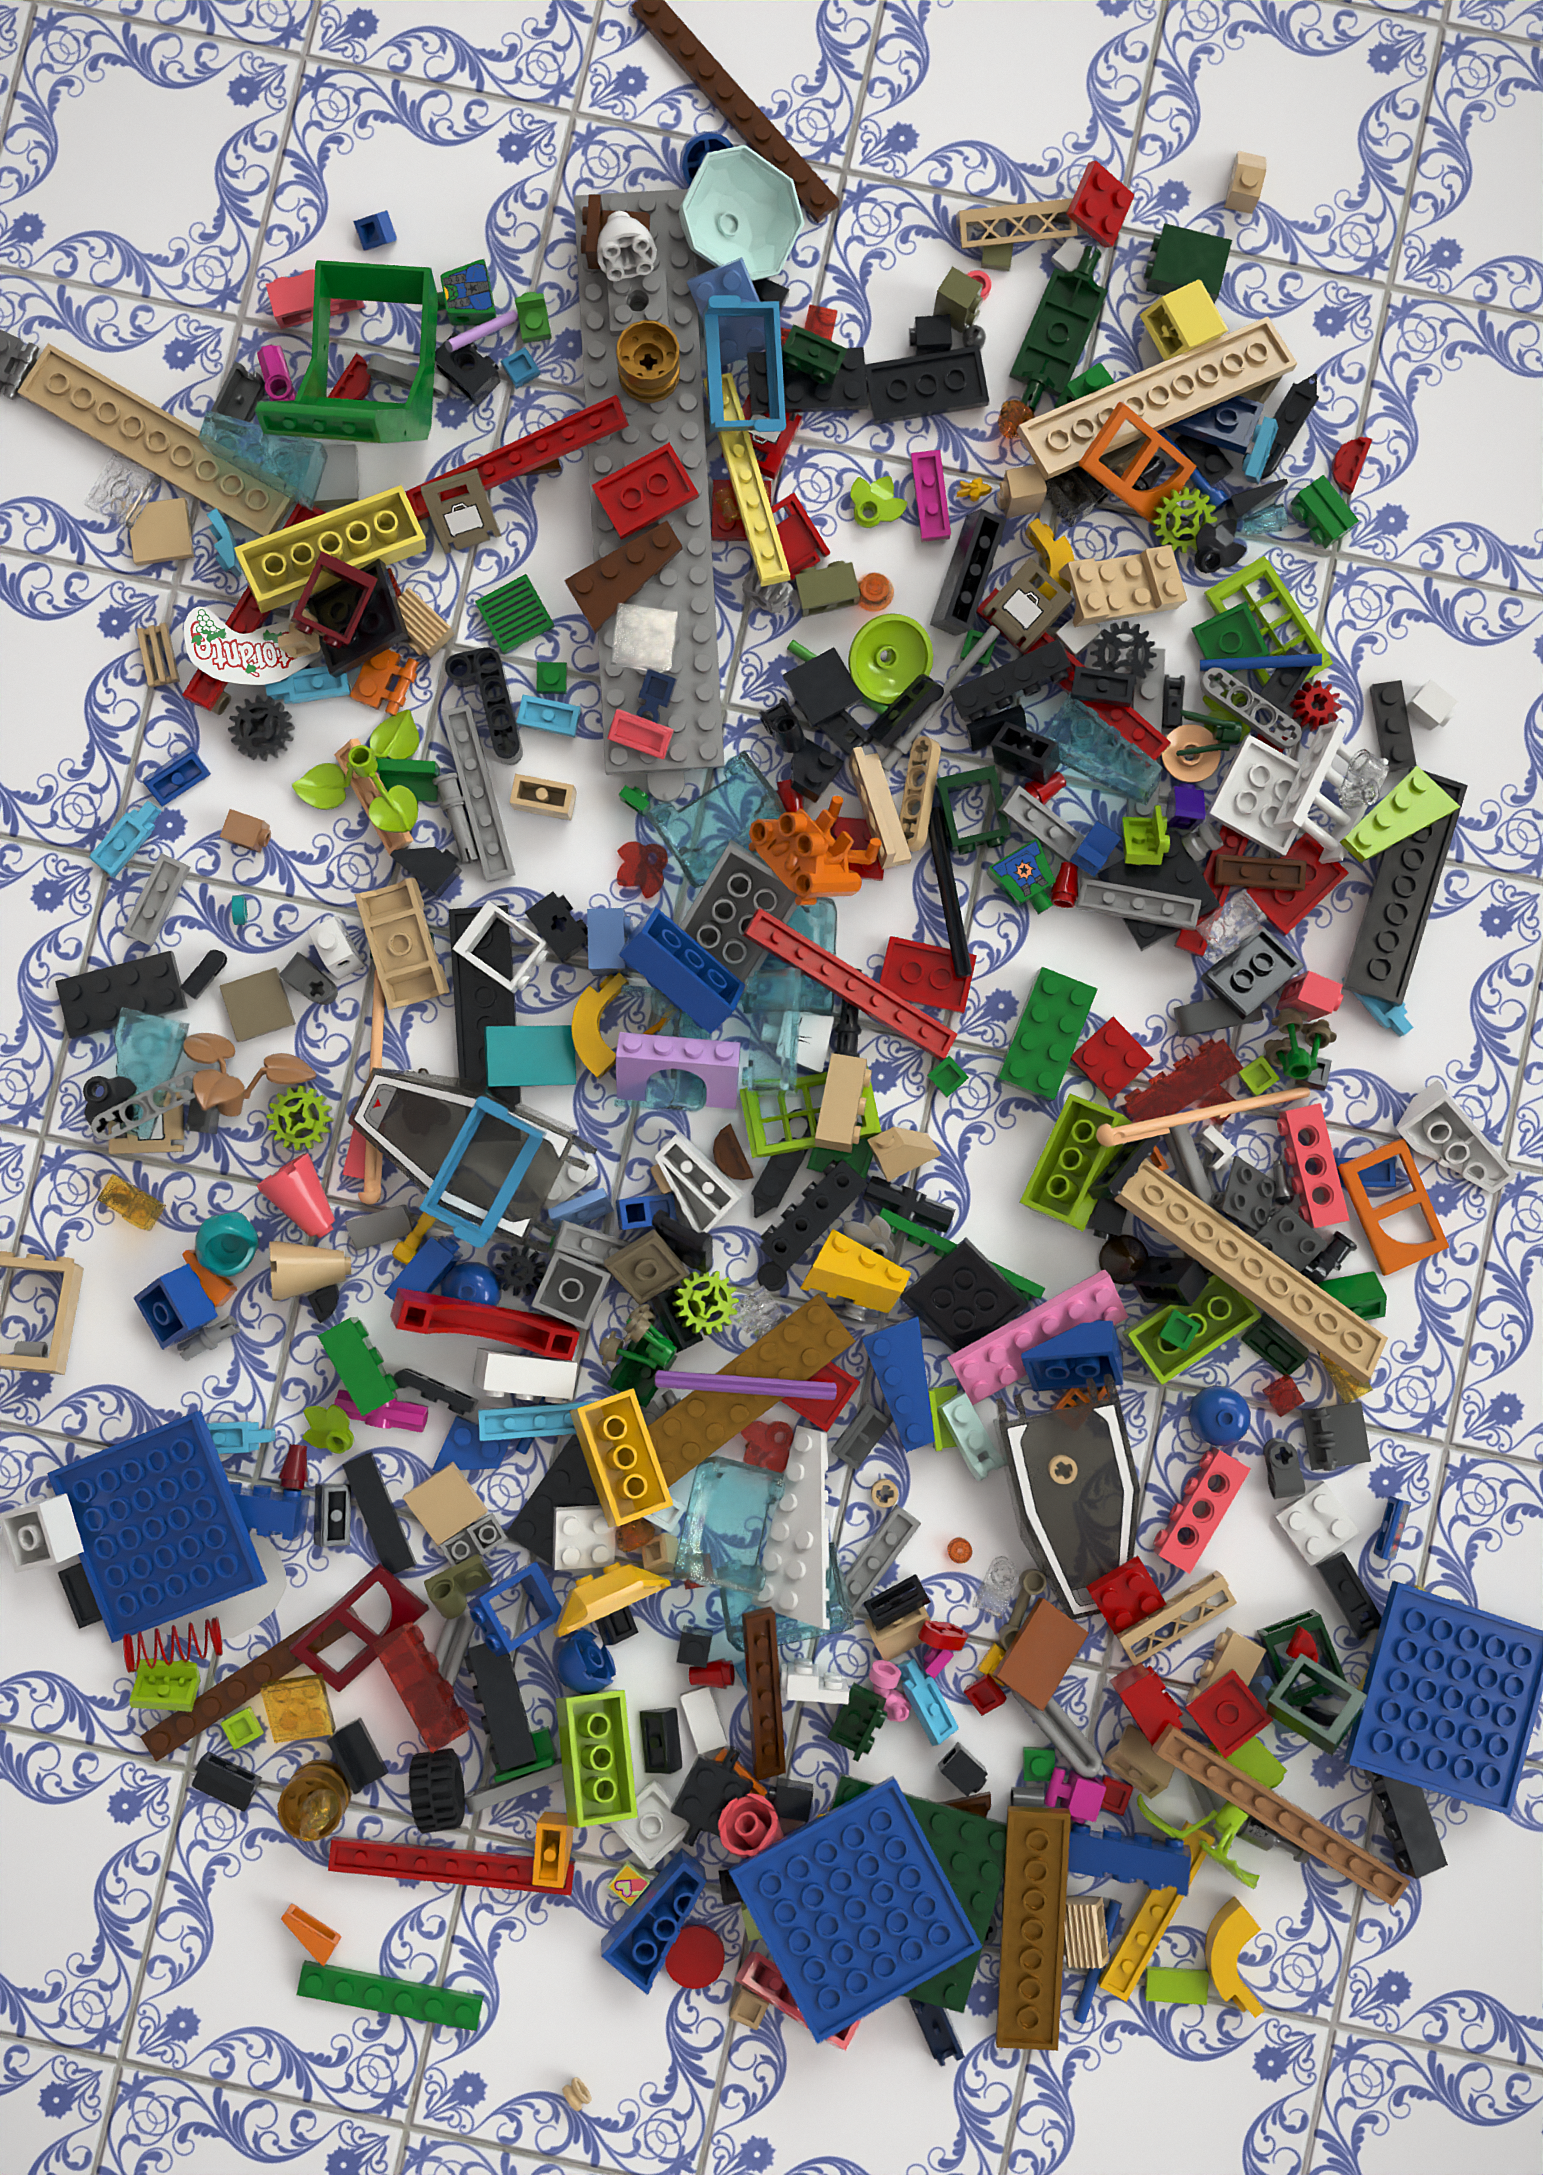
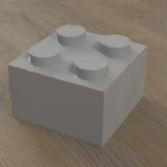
M555 1250L531 1306L588 1330L613 1275L609 1271L580 1258Z

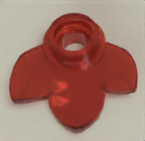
M637 841L627 842L617 850L619 856L625 861L617 872V884L626 887L639 885L646 899L651 898L661 889L664 883L662 870L667 866L668 853L659 844L653 843L645 846ZM651 853L657 856V861L654 864H651L648 860Z
M754 1421L744 1428L740 1433L750 1444L744 1453L743 1466L751 1469L767 1466L768 1472L774 1478L784 1472L790 1454L788 1448L794 1438L792 1428L783 1421H774L770 1424ZM783 1432V1439L776 1442V1433Z

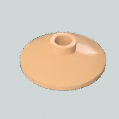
M1187 724L1175 728L1168 734L1166 738L1171 742V745L1161 755L1165 769L1171 776L1182 782L1196 783L1207 779L1214 773L1220 762V750L1193 754L1192 761H1187L1184 756L1176 755L1178 750L1218 744L1217 740H1213V734L1209 730L1199 725Z

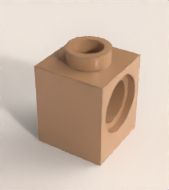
M229 809L220 837L229 843L261 853L262 847L268 845L271 837L270 825L264 820Z

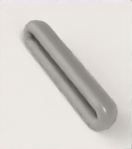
M1187 1124L1170 1127V1133L1163 1134L1182 1186L1220 1214L1219 1209L1214 1208L1211 1202L1213 1192Z
M468 1605L457 1618L446 1619L415 1708L417 1719L424 1725H435L444 1716L476 1626L470 1616Z
M1012 1691L1014 1698L1078 1775L1085 1778H1093L1098 1775L1102 1767L1101 1756L1053 1697L1049 1700L1044 1711H1039Z

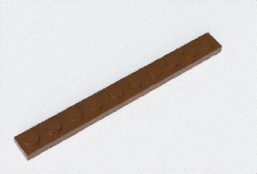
M637 0L631 5L632 13L751 149L793 179L800 205L816 223H819L839 206L840 200L664 0Z

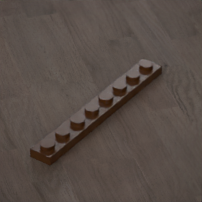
M350 1606L348 1609L358 1617L353 1607ZM328 1610L197 1697L192 1712L176 1711L142 1734L140 1738L155 1761H159L303 1664L302 1661L289 1651V1646ZM336 1619L307 1647L318 1654L351 1630Z

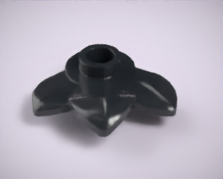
M1228 519L1221 521L1215 528L1206 522L1200 528L1196 536L1198 550L1194 557V564L1199 571L1213 573L1219 570L1220 567H1231L1243 557L1247 548L1233 542L1237 528L1236 520ZM1211 554L1210 558L1205 561L1206 557Z
M103 1076L90 1078L83 1088V1095L87 1101L84 1115L89 1125L91 1126L93 1119L97 1115L129 1100L128 1097L136 1092L137 1086L130 1079L123 1076L111 1079ZM99 1086H102L104 1088V1093L102 1096L98 1097L96 1095V1089ZM130 1104L125 1109V1115L130 1121H133L135 1116L133 1104ZM119 1110L113 1112L117 1117L113 1121L124 1123L121 1120ZM105 1118L100 1120L101 1125L97 1127L99 1132H102L109 1122Z

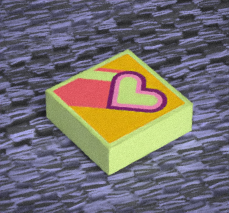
M627 1860L610 1880L607 1887L631 1907L650 1884L651 1880Z

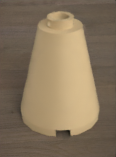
M281 1241L269 1242L273 1301H281L346 1281V1275H351V1258L344 1257V1251Z

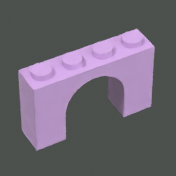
M619 1032L616 1052L617 1099L647 1101L649 1079L653 1073L664 1069H681L696 1074L705 1082L707 1088L706 1107L736 1109L740 1042Z

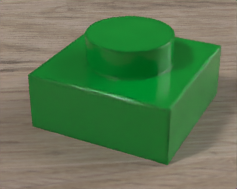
M973 629L968 631L960 655L961 660L966 658L985 633ZM997 638L977 661V665L988 668Z
M537 662L536 691L538 694H567L566 662Z
M625 785L618 794L622 802L643 817L651 809L650 802L647 801L649 796L636 786L631 789Z
M950 1055L927 1075L929 1080L946 1098L969 1078Z
M1172 1309L1158 1336L1183 1351H1187L1201 1324Z
M1023 1747L1024 1781H1050L1055 1767L1054 1748Z

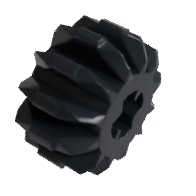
M516 1246L511 1247L513 1258L507 1253H502L501 1257L507 1264H496V1269L504 1270V1274L496 1276V1280L502 1281L507 1279L508 1282L502 1287L504 1291L509 1290L514 1285L513 1296H519L521 1286L526 1296L531 1295L529 1284L538 1290L540 1283L535 1279L536 1277L543 1279L545 1275L543 1272H538V1268L545 1267L546 1262L535 1263V1260L540 1255L538 1251H535L528 1257L529 1246L523 1247L521 1256ZM518 1263L522 1267L527 1266L528 1273L524 1274L526 1276L525 1279H522L521 1275L515 1276L514 1269H518L516 1266Z

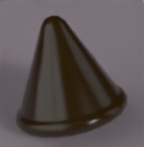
M1121 1234V1236L1112 1237L1111 1240L1106 1241L1102 1246L1099 1254V1266L1101 1271L1105 1269L1109 1273L1113 1283L1129 1285L1132 1284L1131 1280L1149 1256L1146 1247L1138 1238L1132 1235Z

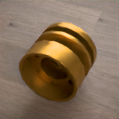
M642 320L632 323L622 332L617 341V369L621 387L629 397L639 402L655 403L665 400L675 391L679 383L680 346L676 335L668 326L658 321Z
M325 1759L312 1760L300 1766L282 1791L277 1804L278 1819L283 1829L292 1837L303 1841H318L329 1836L338 1826L352 1797V1790L340 1766ZM321 1793L323 1796L319 1795L316 1797L314 1794Z

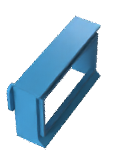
M737 295L711 296L703 309L710 433L755 430L757 432H781L785 430L786 419L779 301L741 302L740 297ZM764 316L769 419L724 421L718 317Z
M485 1096L478 1097L419 1209L452 1226L456 1237L477 1248L483 1247L490 1241L547 1132L508 1113L506 1107ZM488 1112L530 1135L481 1227L439 1206L438 1202L485 1113Z

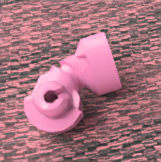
M876 1660L873 1662L869 1672V1679L873 1683V1692L886 1698L883 1710L888 1712L886 1717L890 1721H905L909 1716L911 1704L905 1694L894 1689L900 1680L901 1671L891 1662Z

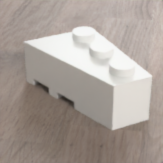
M682 1133L676 1134L655 1155L666 1180L682 1206L681 1209L684 1215L687 1216L692 1228L700 1233L702 1231L708 1233L744 1196Z
M477 1347L472 1383L482 1390H486L487 1396L504 1397V1392L516 1393L515 1398L521 1400H533L534 1395L545 1396L546 1402L563 1403V1398L573 1399L578 1363L545 1356L520 1355L505 1351V1353L487 1351L485 1348Z

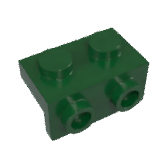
M793 324L786 343L782 347V362L786 368L792 371L801 370L810 374V377L816 382L833 385L846 355L847 348Z
M644 1337L637 1343L631 1340L626 1350L649 1357L645 1350L650 1342ZM674 1355L665 1368L658 1365L655 1370L644 1363L623 1357L620 1363L612 1370L611 1378L607 1385L620 1392L634 1388L639 1405L647 1408L659 1388L655 1386L656 1372L659 1370L669 1371L678 1356Z
M853 1682L849 1691L848 1704L842 1705L829 1732L828 1739L855 1752L853 1760L857 1762L862 1753L868 1755L875 1741V1737L871 1736L875 1727L881 1729L888 1713L883 1710L886 1698Z

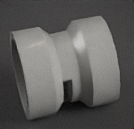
M1209 821L1199 825L1197 832H1189L1181 838L1185 849L1196 862L1205 858L1209 850L1216 851L1223 846L1220 835Z

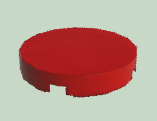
M689 1924L682 1926L676 1942L672 1944L666 1956L665 1966L668 1974L673 1981L684 1988L699 1989L709 1986L717 1980L724 1967L725 1949L723 1941L717 1932L706 1925Z

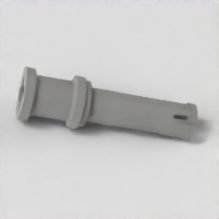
M457 773L444 774L432 780L433 785L437 786L442 800L440 808L447 812L461 863L469 864L471 862L467 851H469L473 862L478 861L480 857L478 856L463 808L466 804L457 783L459 777Z

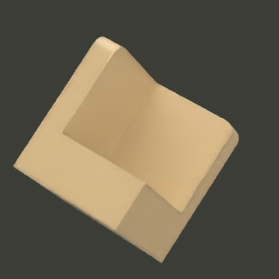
M305 609L303 610L302 616L318 623L315 616ZM295 623L289 624V634L278 637L279 648L293 658L320 651L319 635L314 632L311 636L304 634L294 628Z

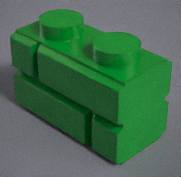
M1324 475L1301 490L1290 502L1294 517L1298 521L1306 523L1310 529L1309 534L1312 540L1318 545L1322 544L1325 549L1350 532L1359 522L1358 518Z

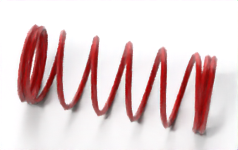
M213 1617L211 1624L209 1619L205 1620L203 1656L198 1646L193 1624L189 1622L186 1659L181 1649L176 1626L172 1625L169 1663L164 1653L159 1630L155 1628L154 1660L152 1666L146 1653L142 1633L138 1631L137 1663L135 1668L132 1637L129 1632L128 1634L125 1633L123 1635V1650L127 1672L133 1673L138 1670L141 1647L148 1667L153 1669L157 1660L158 1643L165 1663L170 1666L174 1656V1635L180 1656L187 1663L191 1652V1632L199 1657L202 1660L205 1659L208 1647V1629L216 1656H222V1639L218 1617Z

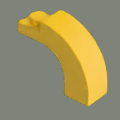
M1037 518L1028 524L1025 535L1043 559L1047 573L1070 593V582L1060 578L1058 573L1065 564L1075 561L1069 541L1065 535L1054 541V534L1047 524H1042ZM1047 581L1037 589L1049 601L1058 593Z
M620 973L615 977L610 974L599 985L602 989L599 993L589 985L580 996L572 1017L571 1028L575 1049L584 1065L599 1080L616 1064V1054L606 1045L601 1036L600 1019L605 1008L629 985V982Z
M1234 1896L1217 1912L1208 1928L1205 1940V1962L1210 1978L1224 2001L1227 2002L1232 1998L1243 2013L1248 2009L1256 2019L1265 2010L1254 1994L1239 1978L1237 1960L1243 1946L1262 1929Z

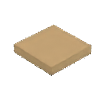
M185 498L126 506L133 560L137 566L195 557L188 504Z
M454 1462L445 1466L402 1497L437 1546L488 1511Z

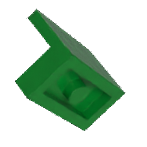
M376 758L378 764L376 771L379 773V778L387 792L396 785H402L414 794L417 801H438V787L433 785L432 781L440 775V767L436 761Z
M1373 1271L1325 1280L1317 1284L1318 1287L1365 1321L1385 1317L1387 1296L1376 1273Z
M549 1726L532 1731L538 1758L501 1771L499 1764L495 1765L496 1772L493 1776L495 1783L554 1765L557 1752Z

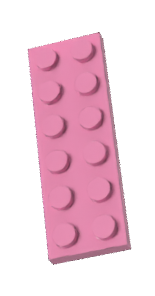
M1104 1269L950 1355L947 1359L964 1392L967 1394L972 1405L1027 1375L1021 1360V1353L1081 1323L1103 1320L1113 1321V1324L1116 1325L1129 1317L1109 1273Z

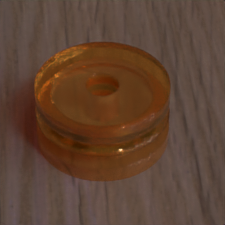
M958 1537L949 1542L947 1552L952 1561L962 1564L971 1558L972 1547L966 1539ZM959 1548L962 1549V1552H960V1553L957 1552V1550H958Z

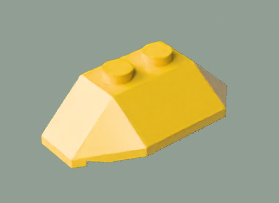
M619 1561L603 1568L604 1574L593 1579L592 1574H589L574 1581L577 1587L569 1590L553 1633L555 1637H562L671 1586V1583L666 1578L634 1565L626 1564L621 1566Z

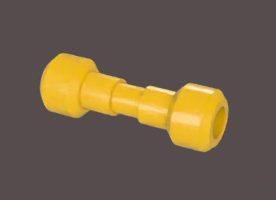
M439 1200L438 1205L448 1210V1205ZM423 1212L417 1221L418 1224L412 1232L410 1231L405 1241L397 1243L392 1251L393 1257L407 1265L417 1254V1248L423 1241V1236L432 1227L437 1218Z

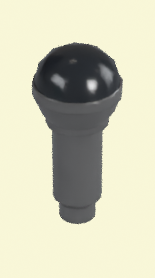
M1282 1160L1273 1161V1172L1276 1188L1273 1199L1279 1205H1289L1294 1200L1295 1195L1290 1186H1288L1285 1165H1283Z

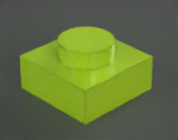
M1263 1055L1257 1057L1236 1073L1253 1097L1258 1096L1280 1080Z
M251 1706L220 1723L234 1750L260 1737L264 1733Z

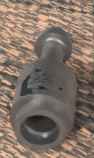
M1250 1814L1236 1833L1238 1838L1265 1851L1270 1850L1273 1846H1277L1292 1854L1296 1862L1305 1864L1311 1855Z

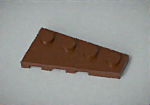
M666 520L564 580L595 634L611 616H614L622 608L625 602L633 595H636L653 575H657L683 549L682 544Z

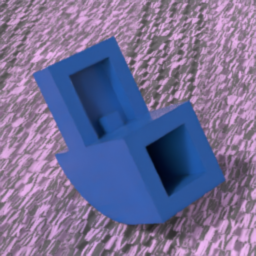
M1097 820L1070 859V862L1095 877L1122 836Z
M673 1193L615 1200L619 1231L653 1226V1217L660 1209L669 1213L670 1218L677 1221Z

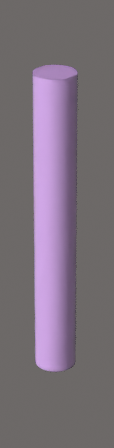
M511 310L446 340L445 347L449 352H453L519 320L518 314L515 310Z

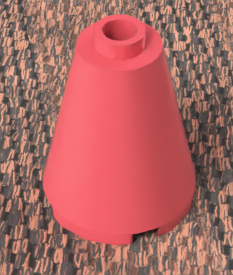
M308 1153L293 1159L279 1168L276 1173L269 1175L256 1185L268 1200L309 1237L316 1235L319 1239L334 1229L331 1225L335 1221L334 1215Z
M753 1793L746 1794V1797L739 1800L735 1798L730 1801L722 1811L718 1821L722 1845L731 1854L744 1859L760 1853L773 1843L784 1838L774 1806L763 1796Z

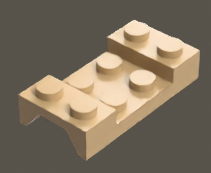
M1171 545L1145 549L1141 554L1095 561L1094 558L1072 561L1065 564L1058 571L1060 578L1070 582L1076 602L1073 618L1074 627L1174 610L1187 601Z
M407 878L394 885L354 894L388 1010L450 993L443 966L438 962L423 912L425 905L417 878Z

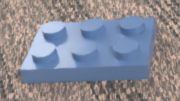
M742 257L692 277L687 281L702 320L703 309L707 305L709 298L713 295H737L740 297L741 302H760ZM764 316L718 317L721 366L747 357V352L765 350Z

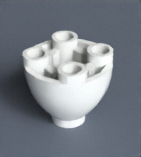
M624 211L612 213L608 217L607 223L598 238L597 259L601 270L607 274L609 280L619 281L638 275H648L654 269L653 263L656 259L657 249L648 229Z

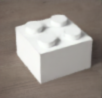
M67 1493L25 1503L0 1513V1525L15 1573L56 1564L84 1552Z

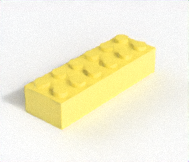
M402 485L234 547V550L262 614L301 598L321 551L360 570L377 559L382 560L388 566L426 551V538ZM321 570L311 595L327 589L341 579Z

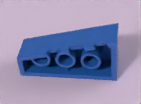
M919 1316L909 1317L861 1336L906 1453L935 1442Z
M229 1481L248 1531H251V1528L257 1529V1535L266 1537L283 1533L282 1539L290 1541L306 1532L310 1496L301 1495L302 1490L285 1488L283 1492L272 1491L271 1486L254 1485L253 1489L242 1488V1483Z
M1073 1823L1072 1827H1070L1069 1872L1098 1878H1105L1106 1873H1110L1113 1880L1121 1883H1136L1137 1879L1143 1880V1884L1148 1885L1150 1889L1162 1891L1163 1888L1172 1886L1177 1887V1894L1188 1896L1191 1852L1189 1845L1184 1844V1840L1173 1837H1166L1165 1841L1153 1840L1152 1835L1135 1832L1134 1837L1122 1835L1121 1830L1115 1828H1103V1832L1091 1830L1090 1825Z
M681 1848L601 1940V1957L647 1995L653 1986V1981L658 1971H661L666 1961V1956L672 1944L676 1942L686 1917H689L707 1882L705 1867Z

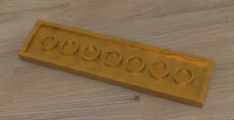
M818 1293L715 1374L806 1381L856 1341ZM693 1390L647 1426L667 1487L672 1486L785 1396Z
M1007 1806L996 2023L997 2048L1058 2051L1070 1809Z

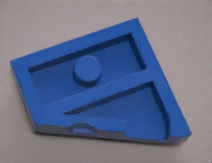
M457 1415L432 1470L440 1471L451 1462H454L459 1470L498 1469L502 1464L512 1439L480 1441L479 1424Z

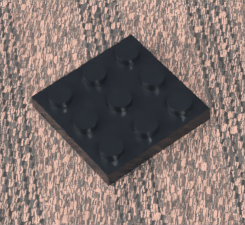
M380 559L360 569L378 580L349 645L346 648L340 646V649H336L324 643V637L319 635V642L329 674L335 678L409 637L386 565ZM340 580L308 599L307 604L310 613L317 618L319 624L344 635L363 590Z
M1176 830L1167 834L1170 836L1169 852L1163 853L1161 865L1125 863V859H1122L1097 873L1098 879L1102 882L1201 900L1198 920L1219 909L1221 906L1195 861L1185 849ZM1121 917L1141 951L1181 930L1180 928Z
M967 1237L900 1295V1298L954 1353L1006 1325L1024 1310L1029 1303L1017 1288Z

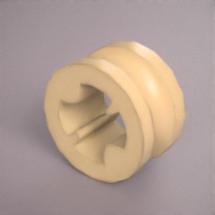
M1057 1455L1050 1460L1048 1472L1055 1482L1068 1484L1077 1476V1465L1070 1457ZM1057 1463L1070 1464L1071 1470H1067L1069 1475L1063 1477L1061 1474L1055 1475V1469H1058Z
M888 1479L876 1481L871 1489V1497L879 1507H891L896 1503L899 1496L896 1485ZM883 1485L889 1486V1491L893 1490V1495L888 1496L886 1501H881L880 1495L876 1497L877 1490H882Z
M575 2077L571 2081L572 2085H565L562 2091L569 2105L579 2112L583 2108L582 2104H589L592 2098L585 2084Z

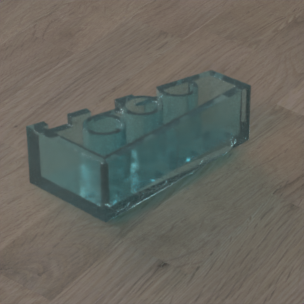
M206 411L198 437L206 451L312 511L328 458L322 443L303 437L263 434L260 425L212 411Z
M1070 692L1043 736L1058 742L1060 763L1146 806L1161 782L1162 767L1134 743L1128 742L1113 725L1109 726L1103 721L1099 714L1091 707L1088 708L1080 700L1071 699Z

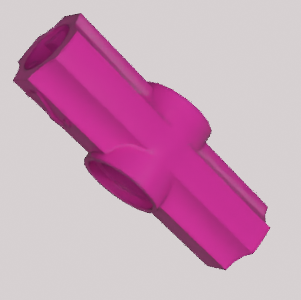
M272 344L262 347L256 353L265 381V390L270 401L295 400L297 392L293 387L282 347ZM287 388V391L283 395H276V392L279 389ZM281 436L282 438H296L293 436Z
M338 1390L334 1402L335 1405L345 1411L350 1419L365 1421L366 1425L390 1429L395 1427L422 1433L428 1418L429 1406L398 1401L397 1398L392 1399L364 1416H361L348 1390Z

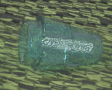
M1274 502L1242 519L1247 536L1281 532L1282 528L1289 526L1287 512L1283 503L1276 505Z

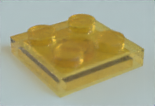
M322 1673L263 1682L260 1690L274 1743L326 1736L334 1733L336 1726Z

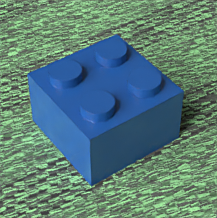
M189 1264L158 1277L133 1297L162 1350L191 1337L218 1317L212 1300L207 1297L200 1284L198 1275L193 1272Z

